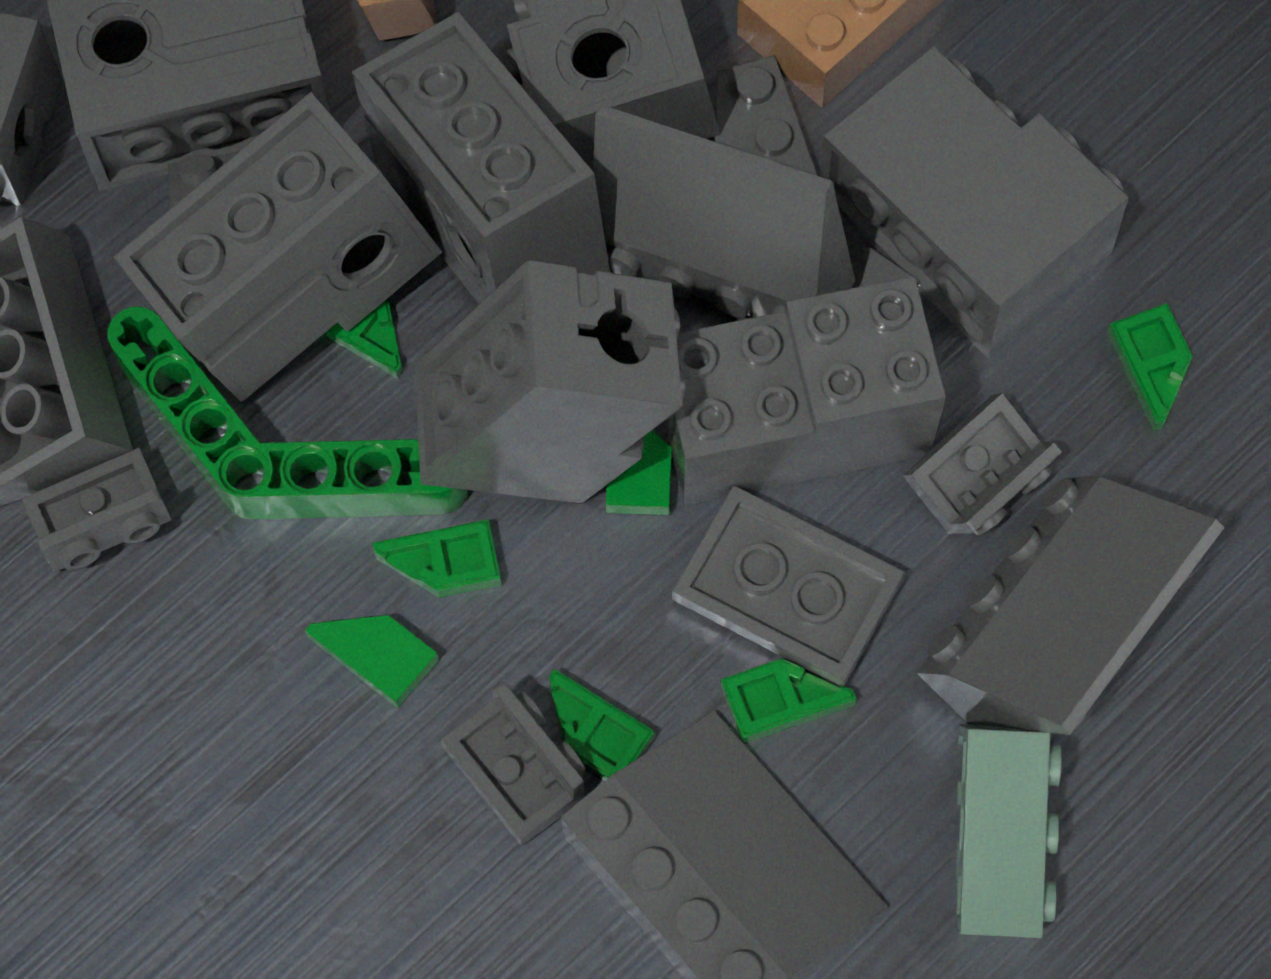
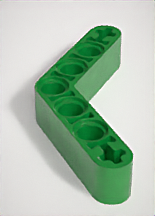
M141 306L126 308L113 317L107 329L108 341L124 375L230 510L241 518L254 520L444 515L453 513L461 508L468 499L469 490L421 484L418 439L259 443L161 318L151 309ZM142 341L147 347L151 346L156 357L148 362L146 355L136 343ZM184 382L190 384L189 388L177 397L163 396L165 390L175 383ZM211 428L226 429L224 436L216 442H199L200 436ZM381 470L391 474L387 482L381 486L368 487L361 484L364 476L372 471ZM404 471H412L409 472L411 485H406ZM321 472L327 475L324 482L315 488L307 489L298 486L300 479L308 473ZM255 473L263 476L261 482L252 489L239 490L234 488L239 478L246 474Z

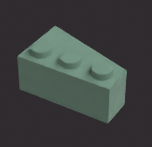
M958 724V744H963L961 782L958 781L957 784L960 824L959 842L956 845L955 928L963 935L1043 938V921L1054 922L1056 912L1055 881H1045L1046 853L1056 854L1058 848V814L1047 813L1048 786H1059L1061 748L1058 745H1050L1049 732Z

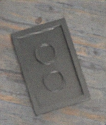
M733 485L672 591V600L841 687V685H846L899 589L905 572Z

